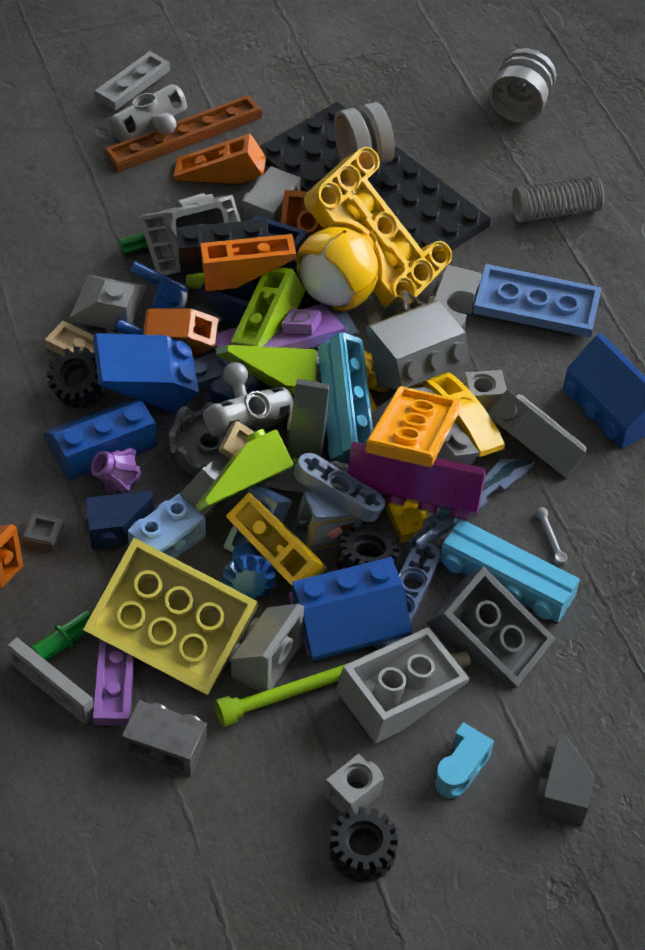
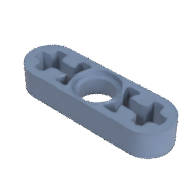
M305 453L301 455L293 470L294 477L298 482L362 521H375L385 506L384 498L380 493L316 454ZM332 483L343 486L346 492L335 489Z

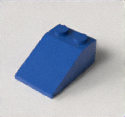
M96 333L93 336L99 385L175 414L199 393L191 345L166 335Z

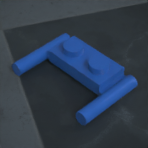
M134 261L130 272L157 285L151 309L185 308L189 287ZM120 318L117 319L113 328L123 334L143 335L144 332L143 329Z

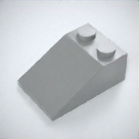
M427 627L344 665L336 691L376 744L409 727L466 685L470 678L432 630Z

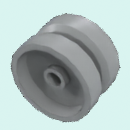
M373 102L362 105L358 111L355 108H349L336 112L334 117V135L341 160L363 147H369L379 156V165L392 162L395 153L394 134L387 112L380 103Z

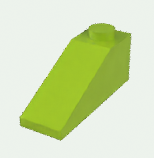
M278 267L261 276L231 340L233 345L263 347L282 328V323L290 310L298 308L306 290L293 269Z
M225 345L216 348L217 356L229 363H242L251 376L272 388L279 386L286 388L291 395H295L297 379L316 382V349Z
M261 429L245 437L247 443L236 451L196 504L198 512L283 473L294 466L277 429L267 434L264 429Z

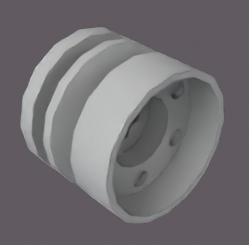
M523 48L510 52L504 59L490 87L489 99L492 107L499 115L510 121L519 123L536 119L542 112L556 82L557 74L553 63L547 56L533 49Z

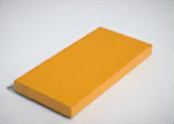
M398 387L368 438L365 452L431 468L460 411L461 401L411 388Z

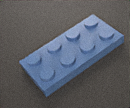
M485 264L473 313L591 338L602 288Z

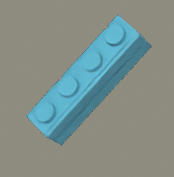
M338 333L330 338V341H326L318 346V367L321 373V383L330 384L327 421V450L330 461H339L349 465L352 441L366 444L373 432V422L363 340L346 333Z
M463 519L458 521L452 533L448 535L442 545L440 562L449 571L468 575L484 566L521 604L533 609V612L542 619H552L559 623L577 593L580 578Z

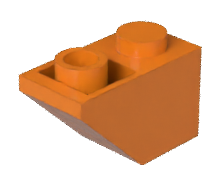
M194 309L146 310L143 335H166L178 341H183L191 345L192 355L197 357L215 347L218 318Z

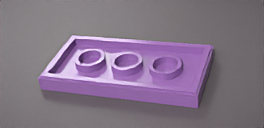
M319 304L304 309L321 310L322 320L312 335L283 333V328H281L263 347L310 349L330 341V338L338 333H346V328L325 304ZM237 328L216 333L215 347H213L215 351L218 347L233 345L231 340ZM222 359L223 362H224V363L226 364V366H227V365L229 364V362H227L226 360Z

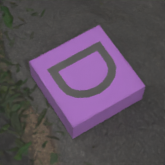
M291 309L282 323L283 333L312 335L322 320L321 310Z

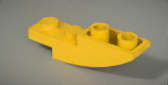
M450 372L437 375L408 387H429L437 395L460 400V411L455 422L479 451L477 456H486L504 449L505 443L487 411L472 392Z

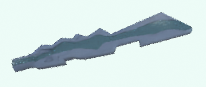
M500 459L485 476L479 509L487 504L486 497L499 487L503 491L535 467V461ZM437 509V513L424 519L423 528L409 539V543L414 549H418L427 541L435 540L453 529L456 522L460 519L451 517V511Z

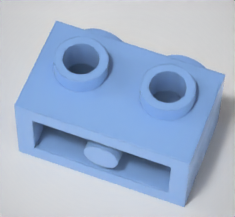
M177 494L169 501L162 502L154 512L144 519L134 522L128 530L129 545L133 538H136L175 559L206 537L205 516L198 512L180 494Z

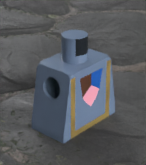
M305 491L292 532L314 554L338 548L341 535L344 536L346 530L352 532L353 527L358 526L359 528L360 525L373 522H365L358 519L314 491Z

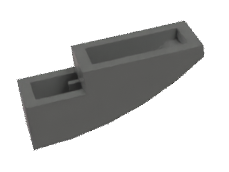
M297 379L288 451L294 466L287 470L293 471L300 456L305 453L316 454L323 458L330 384Z

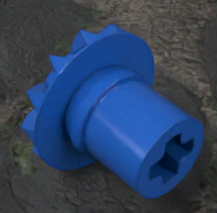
M243 543L233 550L232 561L225 566L222 572V583L257 601L259 596L268 597L270 589L276 587V571L273 565L263 558L262 554L251 543Z

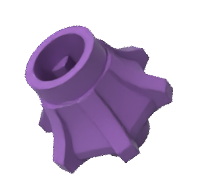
M128 448L124 451L116 450L109 453L100 451L93 458L91 464L92 474L104 483L106 492L109 495H114L117 491L128 493L130 486L136 485L140 480V467L136 466L135 463L136 450Z

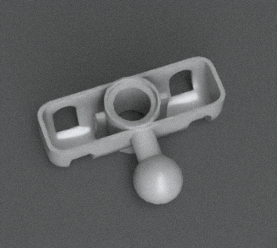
M171 84L153 94L145 93L135 97L132 101L133 105L111 117L110 128L112 135L120 142H123L155 128L162 135L172 134L177 126L174 116L187 109L184 93L177 85ZM179 102L180 105L177 108H173L171 103ZM135 123L136 128L134 132L128 133L126 127Z
M231 362L225 366L223 378L228 385L232 386L235 398L209 406L203 411V418L209 433L212 436L219 437L226 435L229 422L238 421L250 428L284 417L291 411L293 399L290 392L281 386L270 390L253 391L247 394L244 383L247 381L248 371L242 363Z

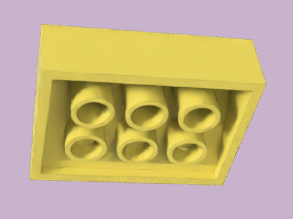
M133 538L83 630L208 696L226 666L232 649L239 643L258 608V603L256 600Z

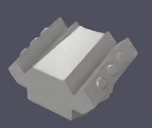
M232 194L139 217L155 270L163 275L181 272L176 228L241 221Z

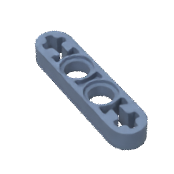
M426 542L418 549H415L416 544L412 547L399 574L404 588L407 607L410 609L409 618L411 626L439 565V549L429 542ZM425 555L430 558L425 561L422 570L418 568L419 560ZM407 579H417L422 586L413 590L407 588L404 582ZM405 637L375 644L374 646L379 650Z

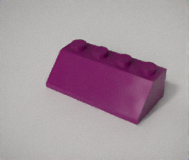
M352 441L348 474L380 493L382 497L386 498L385 503L404 507L405 502L418 504V510L429 513H437V509L451 511V517L469 520L470 515L478 516L485 483V468L437 458L430 468L365 452L366 444Z

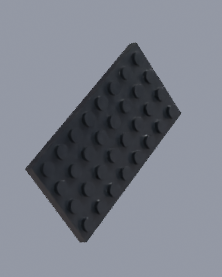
M335 102L260 145V149L266 156L265 165L268 168L272 166L300 177V191L308 192L342 161L335 141L334 117L336 112L346 108L339 102ZM395 146L392 162L379 165L378 169L367 179L420 248L436 241H442L452 251L490 226L491 218L397 146Z

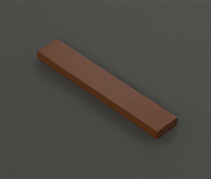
M249 95L176 121L177 126L172 134L162 135L155 129L104 148V156L118 173L262 118V110Z

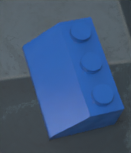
M599 333L568 366L563 389L567 396L584 410L587 417L593 419L604 431L605 435L623 449L645 437V376L602 333Z
M129 399L43 432L46 442L68 481L91 473L93 458L100 451L109 453L132 448L137 451V455L157 447L156 424L142 400Z
M392 557L292 582L293 604L298 603L304 606L303 635L312 661L412 635L403 584Z

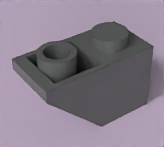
M558 734L555 747H547L543 767L550 769L547 778L540 777L536 798L542 800L539 814L583 825L589 807L595 776L565 735Z

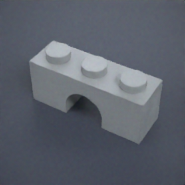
M447 265L444 275H438L434 288L436 296H430L428 303L440 301L465 330L467 315L458 312L472 314L482 273Z

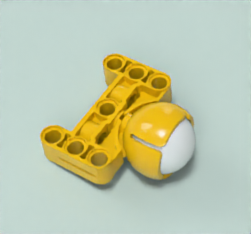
M363 147L345 157L309 190L304 198L307 211L315 217L322 228L326 229L315 232L299 248L295 262L298 263L297 273L304 288L311 297L322 304L332 306L334 310L338 311L356 308L372 292L376 294L385 308L395 309L413 301L449 265L452 259L451 249L445 242L436 241L420 248L367 180L378 169L380 163L377 153L369 147Z

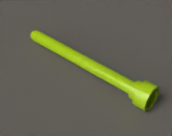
M344 665L240 700L237 697L231 698L230 696L214 701L218 720L224 728L238 723V719L243 717V713L338 682Z

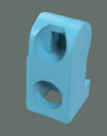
M463 722L455 734L453 744L455 751L451 756L442 759L437 767L435 778L437 792L446 798L460 797L491 757L494 740Z

